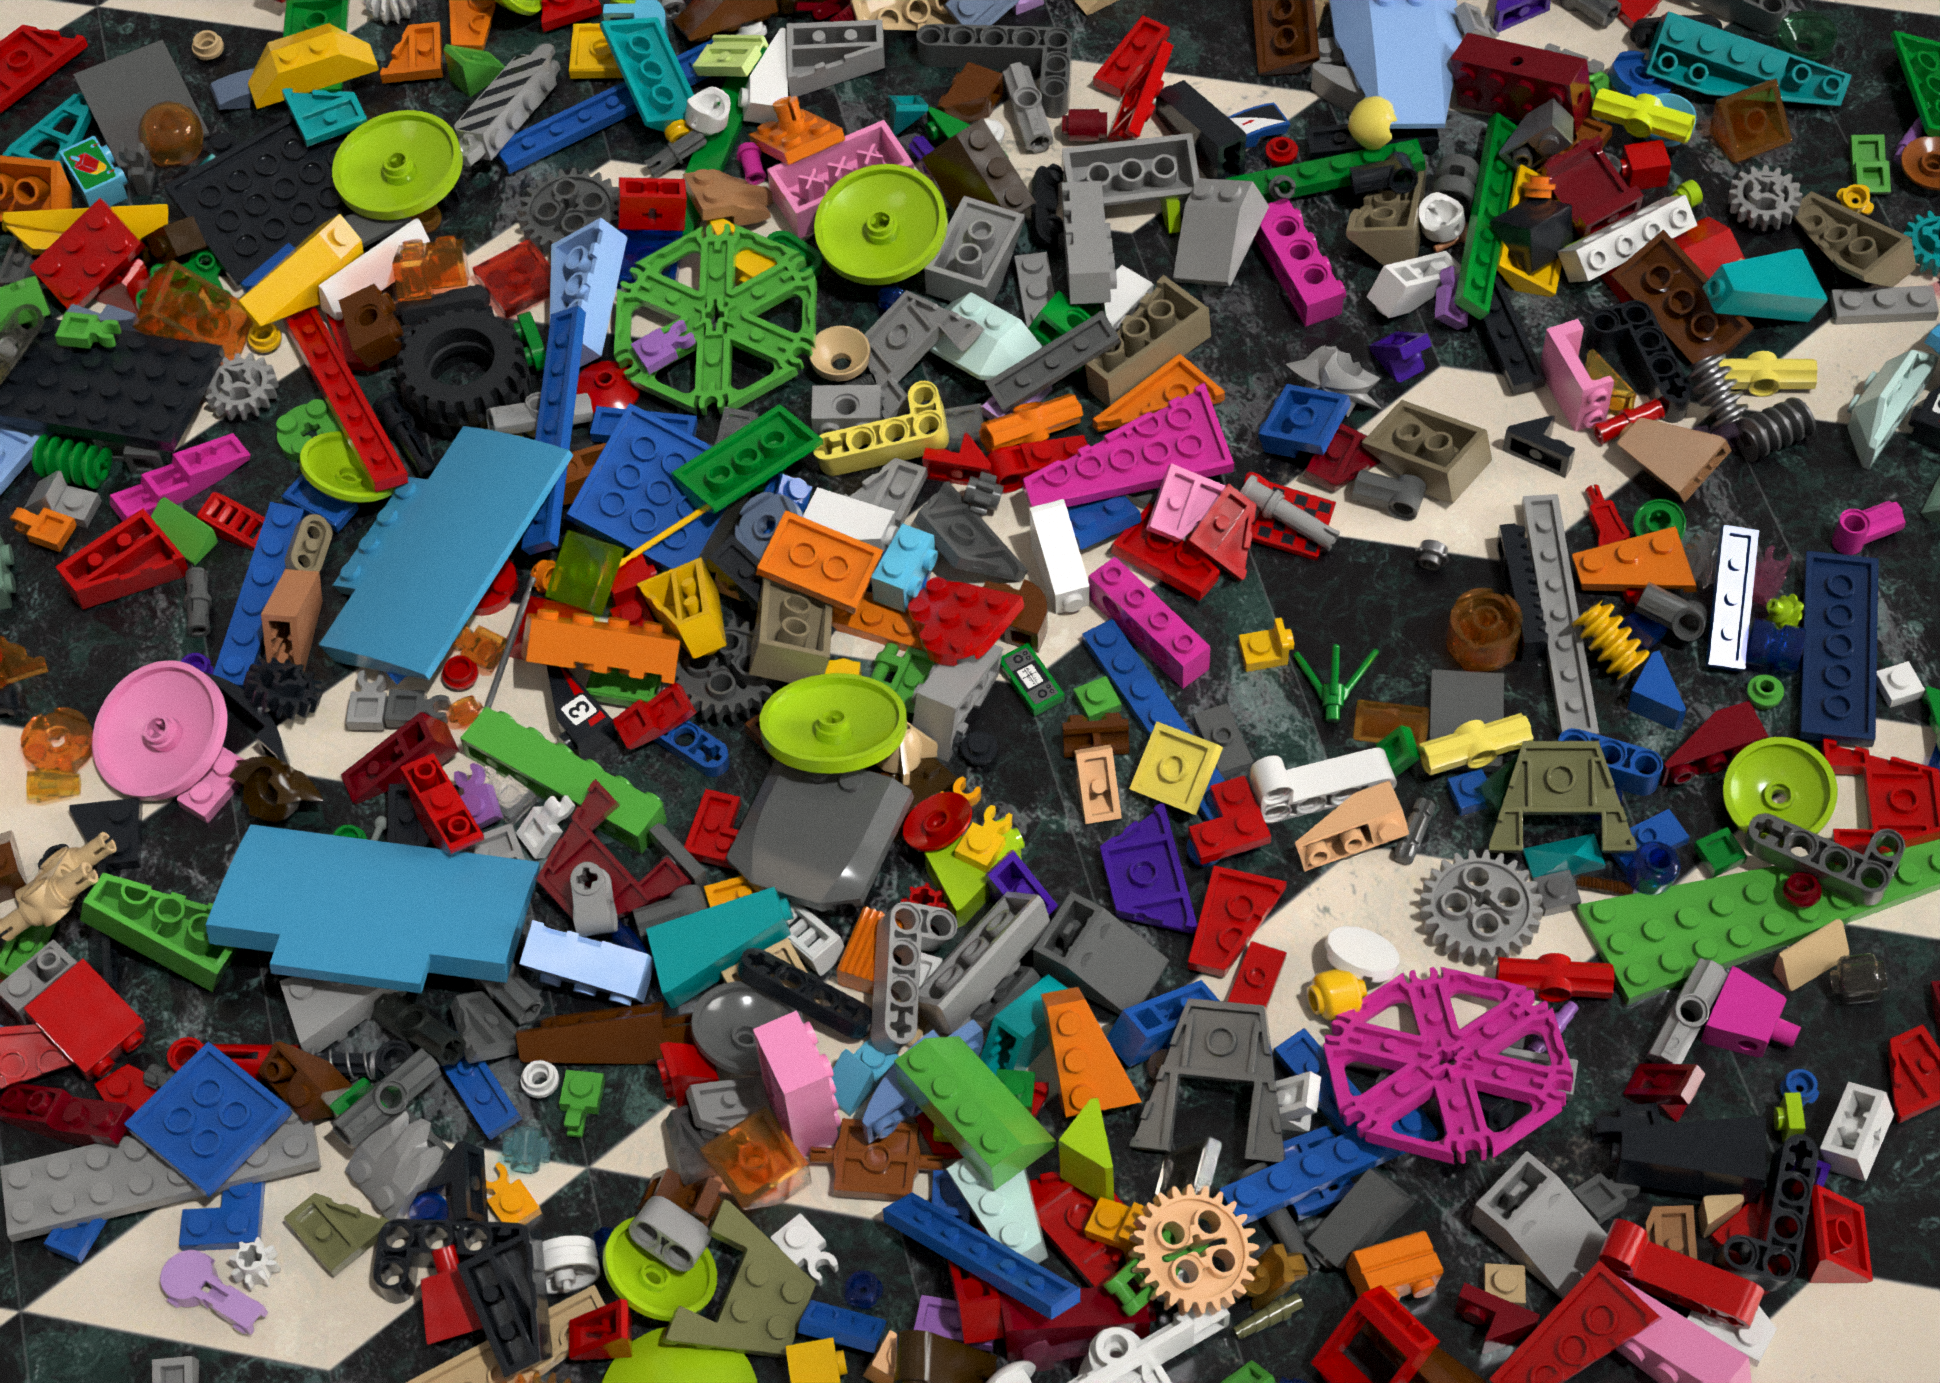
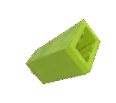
M1005 817L997 820L996 822L1003 821ZM1017 828L1010 829L1006 834L1001 835L1005 837L1006 845L992 867L1010 850H1014L1022 860L1021 849L1025 848V844ZM964 835L946 847L924 852L926 870L937 891L943 890V902L947 904V910L955 916L958 928L964 926L991 897L985 878L986 872L955 858L954 850Z

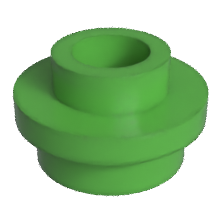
M1758 675L1750 680L1747 687V696L1751 704L1756 708L1769 710L1782 701L1784 687L1773 676ZM1761 688L1768 689L1771 692H1764Z

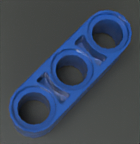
M1571 728L1560 734L1558 741H1599L1605 760L1614 763L1607 765L1615 784V789L1646 796L1652 794L1658 787L1663 769V761L1657 752L1581 729ZM1640 770L1646 771V772H1648L1649 774H1648V775H1647V774H1642V773H1640L1639 771H1640Z

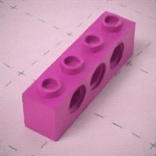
M1288 198L1269 203V208L1254 239L1305 327L1342 314L1343 299L1346 298L1345 287L1342 281L1336 280L1332 274L1329 259L1326 256H1322L1319 252L1314 234L1306 230L1301 212L1298 208H1293Z
M1113 557L1088 576L1089 600L1110 620L1113 619L1120 630L1182 689L1209 670L1210 645L1119 559Z

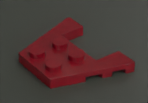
M596 779L591 782L587 789L589 792L582 805L576 808L571 817L573 819L563 838H559L536 878L572 919L574 905L570 878L573 869L583 862H592L610 875L618 919L633 913V909L652 904L671 895L676 889L692 883L668 856L640 882L628 872L592 832L620 806ZM591 874V880L585 882V886L591 889L592 882L597 881L598 878Z

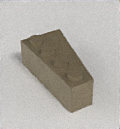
M1162 275L1157 281L1156 289L1151 294L1146 293L1139 301L1140 307L1132 316L1127 315L1121 321V328L1116 332L1121 343L1085 364L1088 391L1108 407L1179 353L1184 356L1211 337L1209 308L1165 275Z

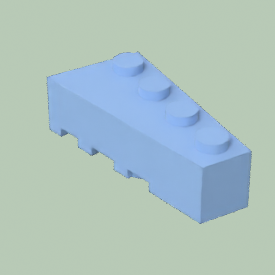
M602 218L551 244L550 319L551 314L577 305L586 311L580 367L602 356L627 242V236Z

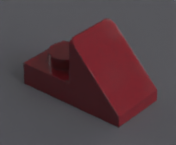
M1639 1064L1623 1095L1636 1104L1657 1102L1660 1116L1670 1121L1678 1122L1686 1106L1691 1103L1696 1095L1705 1073L1697 1064Z
M1464 1283L1455 1309L1456 1312L1461 1313L1464 1319L1473 1324H1487L1491 1326L1484 1341L1482 1354L1527 1339L1537 1328L1540 1318L1538 1313L1468 1283Z

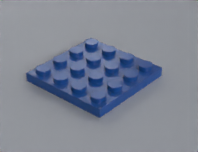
M629 403L567 512L565 519L631 553L698 509L694 507L674 481L671 472L712 446ZM734 502L715 514L710 512L703 513L642 553L645 561L666 572L700 557L703 560Z

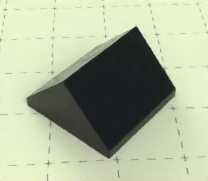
M1530 197L1489 222L1528 276L1558 259L1557 251L1573 243L1571 204L1547 198Z

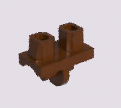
M1119 712L1105 713L1101 720L1087 721V718L1083 715H1070L1067 722L1063 723L1064 758L1075 757L1074 750L1111 745L1113 755L1129 754L1128 719H1122Z

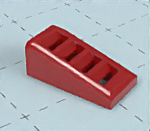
M213 492L197 514L199 520L214 530L216 537L251 551L255 549L265 517L217 492ZM230 517H233L231 522L228 525H226L228 519ZM244 522H246L247 524L244 526L242 531L239 532V528L242 526ZM256 527L260 528L253 539L250 538Z

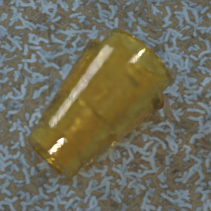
M39 767L36 768V771H27L28 800H37V803H42L73 795H81L80 773L73 774L71 772Z

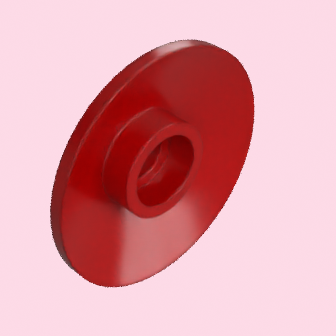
M601 361L588 366L579 374L576 394L588 393L591 399L593 416L596 406L626 409L629 403L634 405L637 402L641 389L632 386L624 374L625 370L631 368L627 365L620 369L616 361Z
M955 792L938 793L926 798L907 816L903 826L904 839L911 848L924 852L948 846L957 840L967 829L972 818L971 805L963 795Z

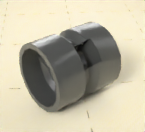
M1463 154L1445 155L1439 159L1432 193L1439 192L1455 199L1463 206L1464 215H1466L1472 209L1479 165L1474 159Z

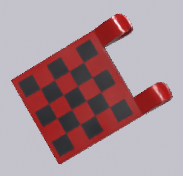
M1254 472L1246 474L1244 484L1251 475L1258 477L1257 481L1274 492L1276 490L1283 492L1285 500L1329 526L1336 505L1335 501L1269 482ZM1259 511L1255 526L1252 524L1251 541L1312 560L1317 561L1322 546L1275 518L1265 519L1262 517L1261 511Z

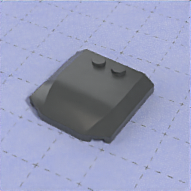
M775 759L726 859L728 864L733 869L735 868L745 878L746 883L755 891L759 892L775 887L781 899L787 897L790 902L819 911L834 910V905L853 903L854 907L863 906L914 799L912 790L894 778L864 769L833 774L812 773L792 768Z

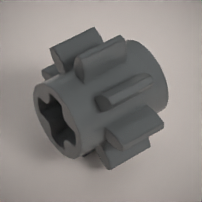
M982 471L979 478L970 476L963 501L971 503L970 511L986 516L987 509L997 510L1004 487L996 484L997 476Z

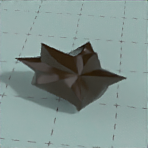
M261 756L245 760H235L239 765L228 776L244 785L243 802L249 805V815L271 821L275 824L295 812L302 800L324 801L313 782L309 780L305 773L295 770L289 764L274 757Z

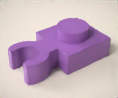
M1451 265L1440 272V280L1443 286L1436 288L1435 319L1456 330H1460L1468 326V312L1454 303L1459 274L1454 275L1455 269Z
M684 320L675 322L670 327L669 332L665 334L659 327L631 344L634 353L649 375L678 359L676 349H687L695 344L696 341L692 332L685 336H679L687 330Z
M472 763L470 764L472 776L469 780H467L466 773L460 771L454 772V780L459 787L463 788L464 794L460 797L478 827L482 829L503 819L494 786L484 783L486 777L484 768L481 765Z

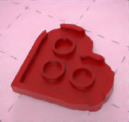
M942 577L928 580L926 588H923L918 596L912 598L908 604L910 619L915 623L916 630L920 632L922 648L927 652L928 659L937 664L956 666L957 659H964L974 654L976 659L982 657L990 650L1024 608L1023 597L1020 595L963 582L946 581Z

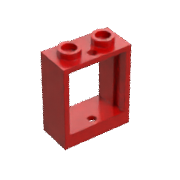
M1379 1285L1360 1295L1311 1363L1320 1371L1322 1378L1327 1383H1373L1343 1354L1365 1322L1369 1320L1407 1357L1389 1383H1409L1440 1341L1382 1285Z

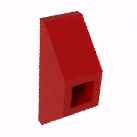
M434 753L400 767L417 818L434 846L452 854L484 840L482 831Z

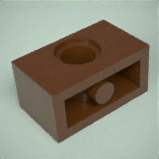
M373 283L338 300L352 349L368 368L399 353L402 344L400 337L404 336L398 320L393 316L392 312L396 311V306L388 293L383 294Z

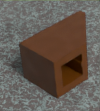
M967 62L961 73L957 72L948 93L946 95L943 94L939 99L937 110L965 123L978 121L981 118H989L1003 96L1002 73Z
M281 1041L273 1044L258 1069L260 1075L305 1122L332 1117L333 1114L329 1105L353 1086L329 1061Z

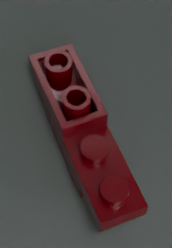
M21 1083L8 1087L0 1099L1 1121L52 1139L80 1146L96 1143L118 1145L126 1131L124 1123L136 1112L125 1103L72 1097L64 1089Z

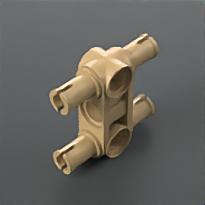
M102 832L81 848L71 847L69 849L65 846L51 855L41 865V869L34 880L15 891L19 907L0 919V934L6 929L8 931L1 938L11 941L15 936L32 925L48 927L61 919L72 908V904L78 894L98 882V874L95 869L93 870V866L108 855L116 852L117 848L113 839L105 844L104 841L110 836Z

